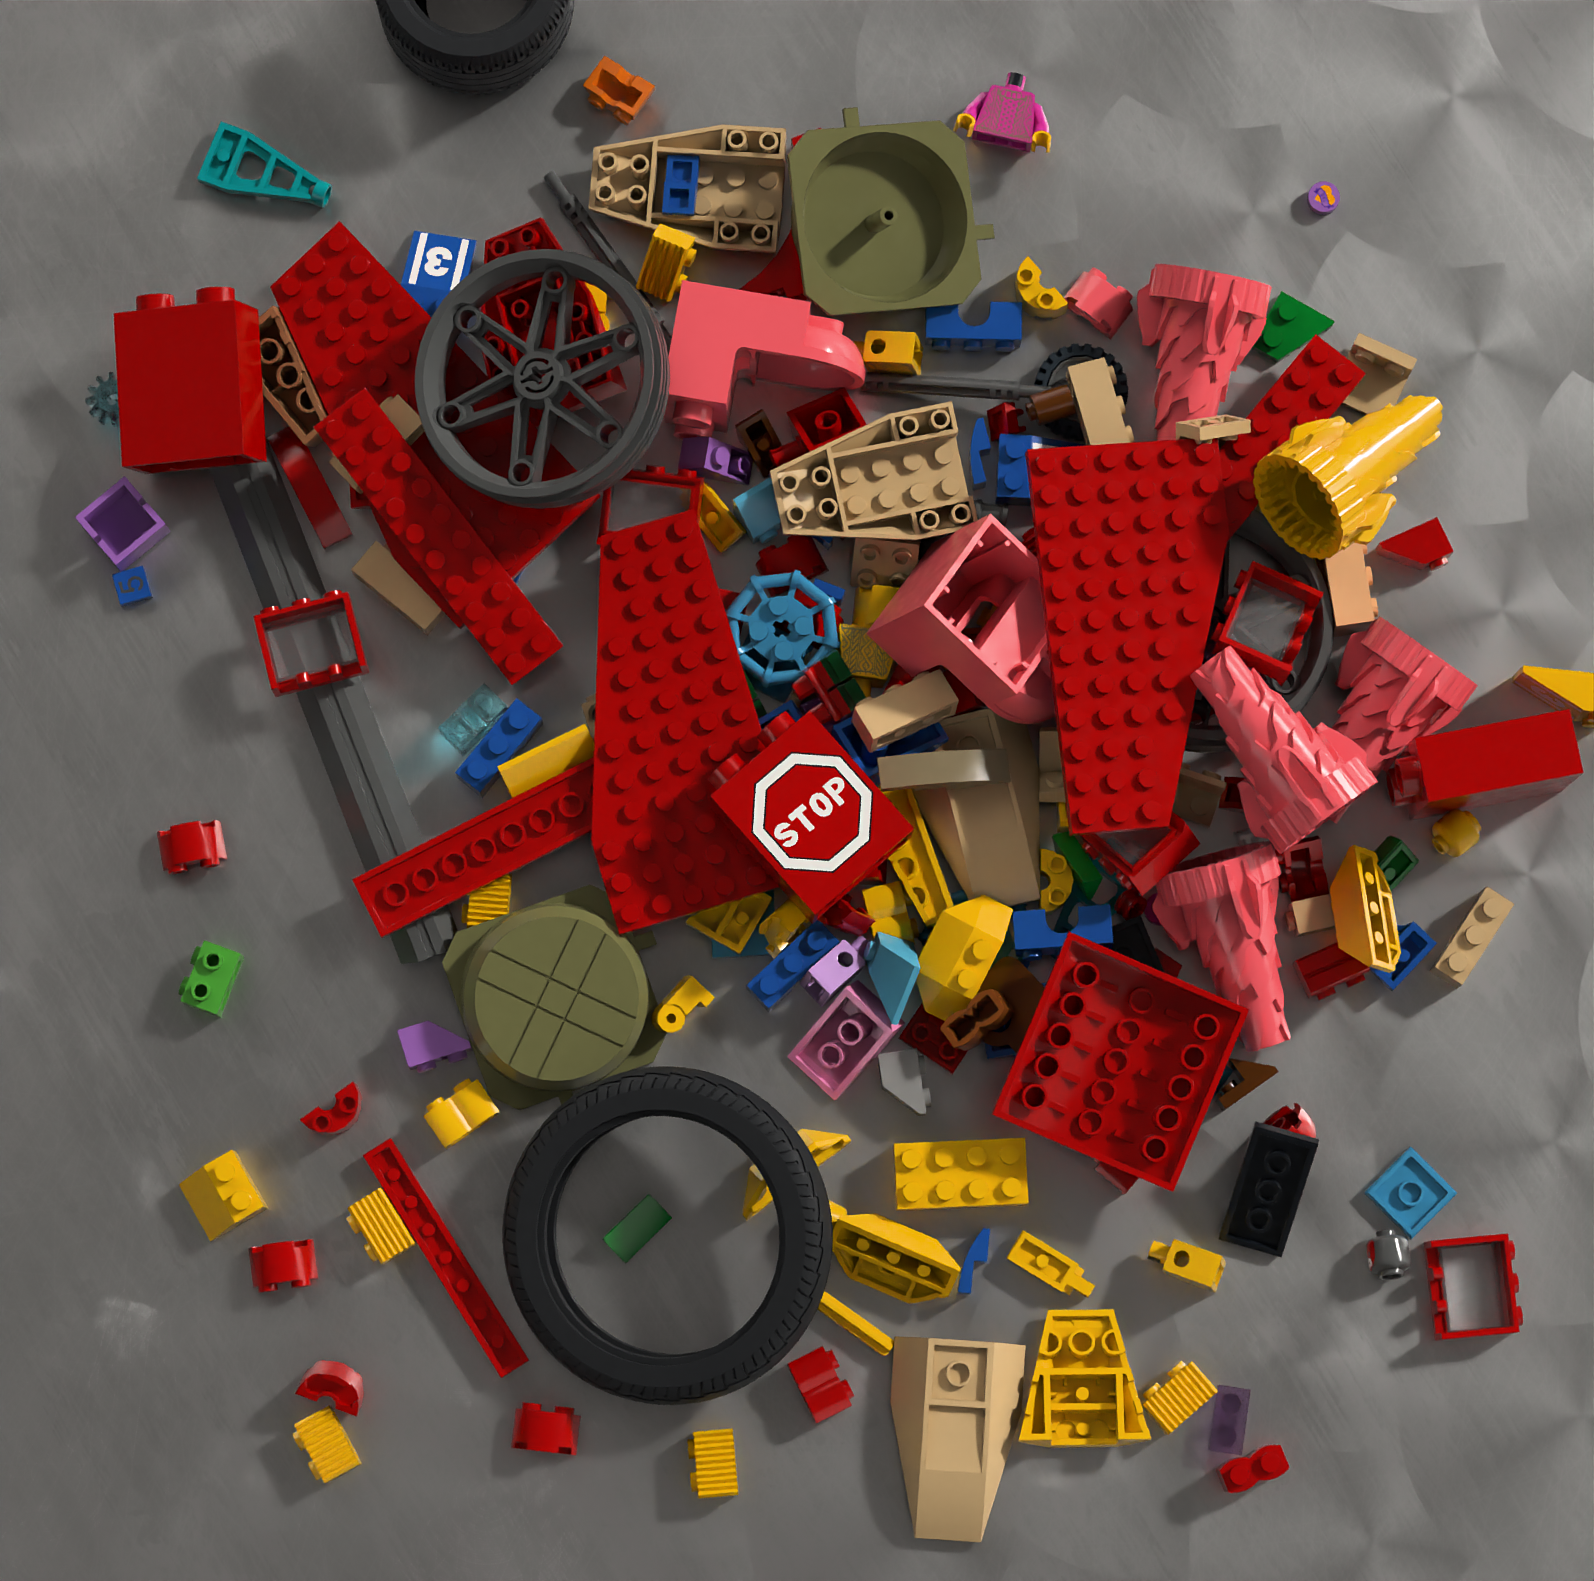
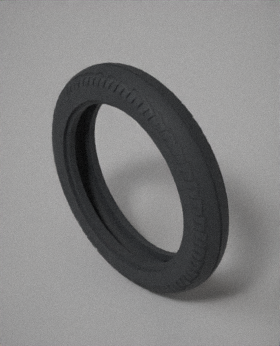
M659 1066L634 1069L602 1079L573 1095L545 1120L529 1141L512 1175L504 1206L502 1244L508 1281L516 1303L536 1338L560 1364L583 1381L609 1394L647 1404L683 1405L712 1400L737 1391L763 1376L790 1352L806 1331L822 1299L831 1265L833 1228L829 1199L818 1166L797 1131L774 1107L746 1087L722 1076L685 1067ZM668 1116L698 1122L723 1134L734 1142L758 1168L769 1188L777 1212L779 1224L778 1261L773 1280L763 1302L747 1323L730 1338L717 1346L698 1352L684 1354L651 1352L629 1345L610 1335L593 1321L577 1302L567 1284L559 1261L556 1241L557 1214L562 1193L573 1169L592 1145L604 1135L621 1125L644 1117Z

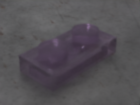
M1217 1385L1216 1389L1218 1392L1215 1395L1208 1450L1242 1455L1251 1390Z

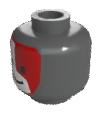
M1395 1230L1376 1232V1237L1367 1242L1366 1249L1369 1269L1372 1273L1378 1275L1379 1279L1392 1280L1404 1276V1272L1411 1267L1408 1240L1401 1235H1396Z

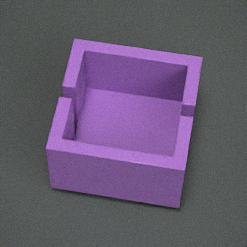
M125 476L75 516L83 529L120 572L128 568L171 532L165 522L146 503L141 494Z

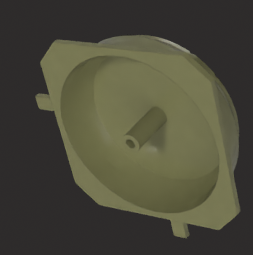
M858 107L842 109L844 127L807 130L787 155L792 195L791 231L796 251L799 255L804 296L828 316L963 304L982 279L977 240L995 238L993 224L975 225L965 141L940 120L860 126Z
M589 884L456 932L442 964L490 1097L518 1110L555 1097L559 1098L562 1105L573 1096L572 1091L589 1086L607 1077L654 1062L667 1033L656 1030L652 1025V1013L658 1006L639 951L654 946L657 942L652 930L635 937L632 932L619 935L605 891Z

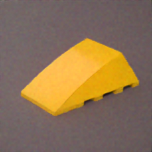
M1114 1309L1048 1310L1019 1442L1047 1448L1120 1447L1151 1440Z

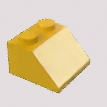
M230 1150L202 1166L179 1184L210 1241L215 1240L268 1209L237 1152L234 1150Z

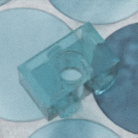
M483 683L438 727L439 732L464 756L491 730L508 707Z

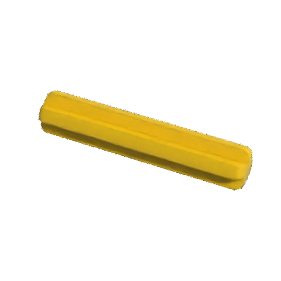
M824 1291L817 1309L880 1355L886 1356L894 1346L893 1339Z

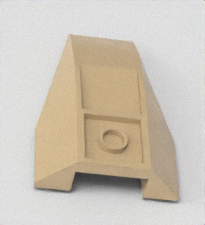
M723 124L594 147L588 209L653 231L661 223L695 237V244L711 249L776 253L781 230L786 171V128ZM667 155L699 156L700 158L694 216L662 214Z
M952 401L888 414L771 470L770 477L783 535L921 540L953 533L977 521L973 495H968L956 441V435L959 431Z
M990 708L939 721L949 737V741L933 752L974 749L1007 750L1011 782L946 790V787L914 791L913 789L922 817L968 900L984 894L1008 907L1040 900L1039 767L1027 724L1006 720L994 713Z
M894 1337L890 1405L915 1538L967 1542L982 1541L1022 1412L1026 1345L939 1338Z

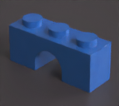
M990 302L989 318L979 326L965 324L959 317L958 305L925 308V345H932L934 350H949L951 346H963V349L967 351L982 350V347H995L997 351L1009 352L1013 351L1014 347H1020L1022 302Z
M516 698L455 772L457 778L483 798L501 776L497 766L509 761L520 748L524 749L543 726L542 718Z
M1110 904L1078 907V923L1070 932L1114 950ZM1045 909L1013 911L1016 957H1022L1025 961H1035L1042 959V955L1055 954L1057 958L1067 933H1057L1048 927Z
M816 920L746 985V989L770 1012L792 991L807 971L838 945L840 941L822 922Z

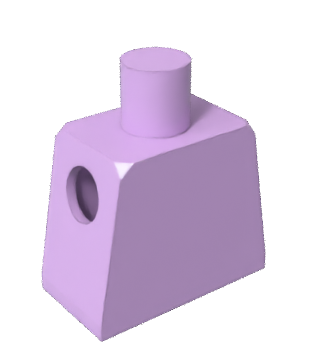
M859 936L851 944L846 940H842L813 965L800 982V985L821 1008L855 978L865 966L866 962L863 956L868 940L863 936Z

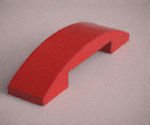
M289 426L268 436L267 439L323 548L326 549L352 536L353 534L308 446L302 443Z

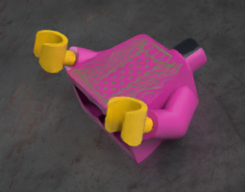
M1008 73L1005 87L992 85L989 92H981L965 108L964 112L957 116L953 131L956 132L958 128H964L968 131L966 137L972 135L973 140L1030 152V150L1035 152L1037 146H1043L1046 148V153L1050 152L1051 135L1049 134L1048 122L1042 106L1035 103V95L1023 91L1026 77L1022 74Z

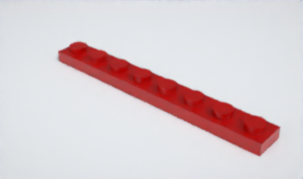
M389 1138L364 1154L363 1157L500 1377H505L530 1361L393 1140Z

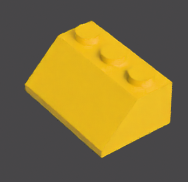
M583 724L497 766L511 798L594 757V741L586 724Z

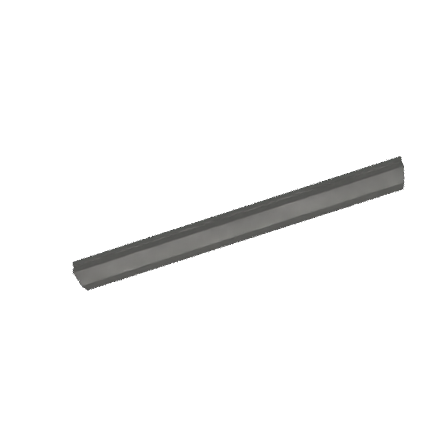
M266 439L267 462L209 468L263 609L272 606H278L279 609L292 606L291 603L299 599L310 598L311 601L321 599L326 590ZM335 615L272 631L289 676L353 660ZM357 676L296 692L365 872L423 844L424 841L360 677ZM447 905L390 934L401 964L417 963L447 952L458 929Z

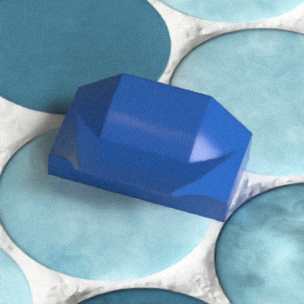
M1414 921L1406 925H1397L1401 954L1395 965V971L1387 973L1370 967V971L1391 991L1404 980L1437 944Z

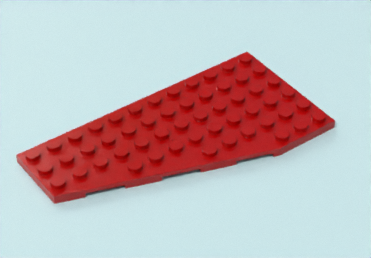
M339 221L270 286L328 415L364 387L379 406L388 397L394 398L398 394L419 415L415 395L416 361L420 343L432 317ZM456 343L447 368L446 402H450L490 380ZM499 391L473 405L472 408L474 412L508 401L509 398L502 391ZM459 410L451 416V424L459 419ZM514 414L456 434L466 451L481 466L491 473L509 479L508 471L511 459ZM530 421L526 455L532 456L538 429ZM425 432L411 445L417 456L513 580L601 497L600 494H597L586 500L556 508L536 509L508 505L482 494L456 477L438 457ZM550 444L541 482L562 478L577 472L552 444ZM526 468L522 472L521 482L529 477L530 468ZM365 495L394 560L457 627L462 629L465 626L463 621Z
M1213 438L1211 444H1196L1195 439L1027 449L1025 456L1069 835L1078 836L1166 829L1170 823L1197 686L1192 681L1190 675L1202 666L1229 535L1218 438Z
M694 509L601 535L591 844L618 933L623 935L780 888L709 808L710 795L716 789L707 780L708 777L732 755L737 753L748 764L766 747L757 738L762 729Z

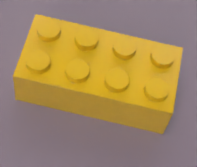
M1025 1138L894 1143L896 1211L1026 1206L1029 1204Z

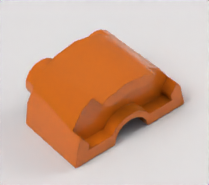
M606 56L601 59L583 84L585 90L590 94L587 98L588 102L599 110H603L604 107L613 112V117L624 125H628L631 120L635 119L655 91V85L638 75L630 74L620 64Z

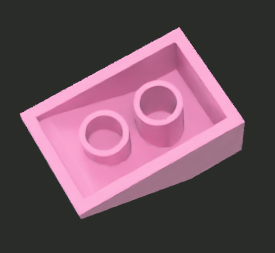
M856 980L844 988L787 1057L835 1101L889 1044L906 1023L900 1018L898 1025L891 1024L882 1001L863 983Z

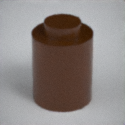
M1067 384L1029 395L1030 402L1025 403L1029 420L1031 422L1036 420L1038 426L1076 414L1075 404Z

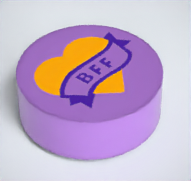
M1326 181L1314 184L1307 196L1309 208L1319 215L1332 213L1340 201V193L1337 187Z

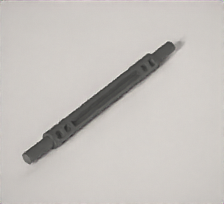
M554 171L546 174L544 180L559 199L560 208L598 261L618 273L636 288V280L575 194L571 195ZM637 289L648 302L659 322L669 354L672 336L663 325L665 321L642 289Z
M866 372L864 384L860 387L861 391L1019 401L1020 398H1029V395L1052 388L1049 386L1021 385L1020 381Z

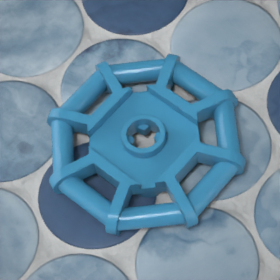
M796 569L790 573L756 576L754 574L750 576V581L731 605L725 609L743 669L760 681L762 687L768 688L769 685L794 683L799 677L804 675L802 671L833 649H839L841 644L838 641L834 609L836 601L834 597H829L801 575V571ZM790 586L786 596L768 598L763 590L765 588ZM796 589H800L818 605L808 609L794 598ZM758 592L762 602L751 616L740 614ZM822 611L825 637L817 636L814 632L813 615ZM738 620L748 623L750 643L742 647ZM784 620L789 622L787 629L790 631V634L787 637L783 634L776 637L774 635L776 629L773 624L776 621L782 623ZM812 642L823 644L807 665H805L801 656ZM752 649L758 651L769 660L767 669L765 670L745 653ZM795 660L800 668L773 672L775 663L781 661Z

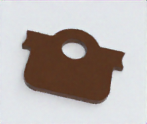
M1006 956L1001 958L988 971L977 994L988 989L1001 992L1014 1009L1009 1027L1002 1032L989 1031L983 1042L995 1047L1009 1045L1017 1053L1045 987L1014 957Z

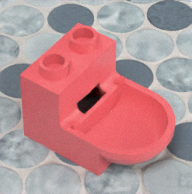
M682 280L668 356L670 387L664 422L675 424L673 435L682 440L683 438L712 437L713 431L727 433L736 383L741 378L750 379L752 386H755L756 380L828 391H837L844 387L846 390L860 388L864 384L866 374L862 355L854 342L842 335L843 322L810 315L811 302Z
M990 513L932 543L866 634L911 677L937 665H942L1000 717L1020 724H1037L1056 716L1038 559ZM989 601L997 609L974 641L963 635L961 631L969 624L980 603Z

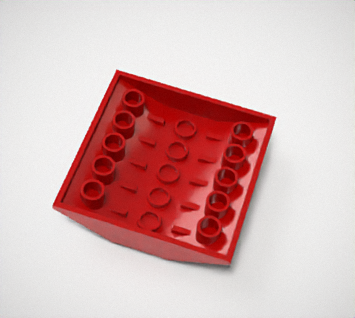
M1068 932L994 1106L992 1115L1173 1192L1249 1009Z

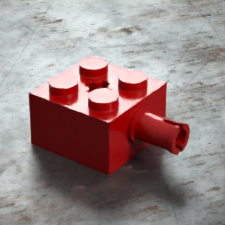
M844 387L786 412L794 441L769 450V455L773 465L777 468L867 424Z

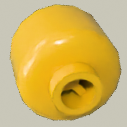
M1458 809L1451 810L1433 825L1432 833L1434 838L1432 843L1439 853L1443 855L1447 853L1452 857H1459L1478 843L1481 826L1471 812Z

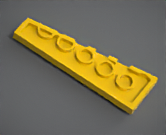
M913 789L882 792L914 828L911 838L888 859L926 927L930 929L934 927L941 911L954 906Z

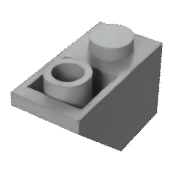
M917 1048L878 1054L877 1060L882 1090L916 1115L925 1116L926 1108L931 1107L929 1088L922 1087L921 1075H927L924 1055L918 1056Z

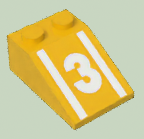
M1523 665L1513 675L1512 683L1556 711L1570 709L1572 721L1582 722V726L1586 728H1594V673Z

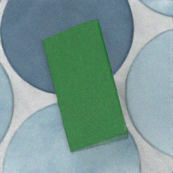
M1069 831L1054 834L1052 841L1055 852L1065 857L1071 868L1073 879L1086 898L1091 900L1103 877L1082 849L1075 836H1070Z
M1392 835L1388 836L1374 851L1379 860L1377 864L1383 871L1391 891L1419 862V859L1401 839Z
M648 1194L602 1240L626 1264L672 1217Z

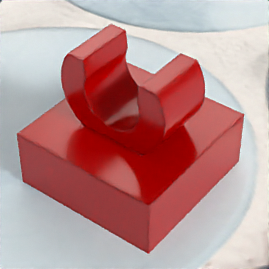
M1004 402L987 410L991 442H997L1000 434L1018 435L1026 431V426H1018L1017 417L1023 415L1024 411L1016 408L1015 402Z

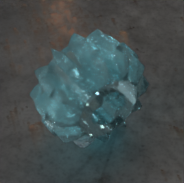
M109 372L107 375L108 381L104 382L101 376H97L96 381L99 386H88V391L93 396L87 397L85 402L87 405L93 406L89 413L92 417L99 416L100 424L105 425L111 419L113 427H118V400L115 399L116 404L110 405L107 398L111 400L110 395L112 394L118 396V386L114 373Z

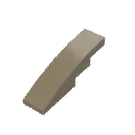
M1006 749L953 750L877 757L881 792L913 788L914 791L943 787H946V790L1011 782Z

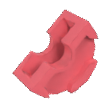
M1092 267L1089 272H1083L1063 298L1068 302V309L1077 316L1080 315L1087 319L1095 329L1111 340L1133 311L1130 303L1133 296L1121 286H1117V288L1106 281L1107 277L1104 273Z

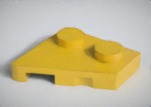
M765 893L720 905L700 911L696 915L689 917L686 924L741 955L773 898Z

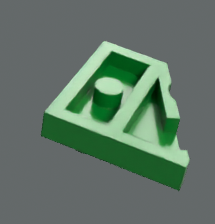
M1281 291L1266 317V325L1252 350L1278 363L1296 349H1300L1309 343L1315 334L1318 336L1322 332L1329 330L1335 321Z

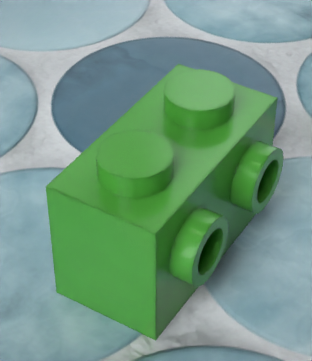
M204 940L202 947L196 946L190 964L194 965L190 977L185 976L178 993L182 995L181 1002L221 1018L244 956Z

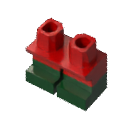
M835 649L802 671L804 675L791 685L800 701L810 694L816 693L821 702L809 710L821 724L831 719L835 722L840 720L843 716L854 711L856 704L866 698L855 678L850 677L852 673L839 652ZM841 682V683L838 684L837 686H835V687H833L832 689H830L829 691H827V690H828L829 688H831L832 686H834V685H836L837 683Z

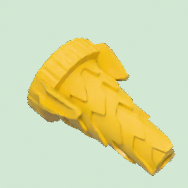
M1409 395L1395 406L1389 403L1381 410L1363 416L1352 425L1350 422L1346 423L1343 417L1337 416L1331 419L1306 422L1292 428L1289 440L1264 456L1257 463V467L1254 470L1255 478L1253 479V485L1255 487V495L1259 501L1262 513L1274 531L1290 547L1313 559L1331 558L1353 543L1364 545L1370 543L1387 519L1390 509L1396 504L1394 495L1381 492L1396 482V475L1417 459L1416 453L1440 436V429L1437 425L1442 421V404L1436 397Z

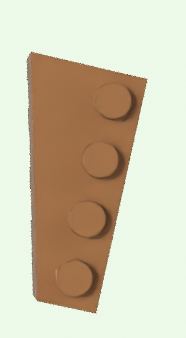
M271 306L259 317L263 395L304 445L317 447L323 439L313 426L328 416V413L280 308Z

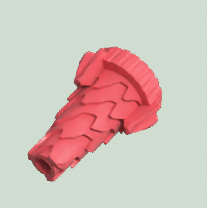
M1155 264L1154 269L1151 271L1149 284L1138 291L1137 311L1142 345L1153 347L1161 340L1155 369H1160L1154 398L1155 408L1157 409L1154 428L1157 429L1156 441L1176 440V422L1217 416L1219 403L1225 402L1231 371L1236 372L1237 365L1242 363L1259 339L1266 325V313L1272 289L1270 285L1209 270L1170 264Z
M1380 616L1378 619H1374L1375 621L1370 624L1366 631L1353 633L1347 642L1335 685L1342 690L1353 689L1337 710L1340 716L1331 727L1353 740L1366 752V766L1375 778L1382 769L1385 772L1388 771L1404 747L1408 746L1414 738L1431 735L1454 720L1478 686L1450 664ZM1350 805L1330 820L1337 824Z
M1231 646L1216 654L1190 675L1194 684L1214 709L1219 719L1218 723L1227 735L1225 741L1228 747L1243 766L1240 771L1246 779L1238 783L1237 787L1240 792L1241 803L1248 826L1255 837L1269 839L1279 854L1319 828L1378 783L1366 766L1367 754L1359 745L1324 723L1318 724L1313 729L1300 711L1294 713L1284 698L1278 692L1268 687L1255 668L1248 669Z
M1270 841L1226 848L1180 862L1156 884L1158 894L1151 904L1154 914L1167 935L1177 945L1178 950L1187 949L1190 942L1196 940L1203 967H1209L1216 995L1249 1009L1239 1033V1039L1244 1044L1247 1052L1258 1051L1291 1039L1283 1011L1284 992L1277 969L1282 967L1274 939L1275 934H1278L1274 919L1281 871L1274 846Z

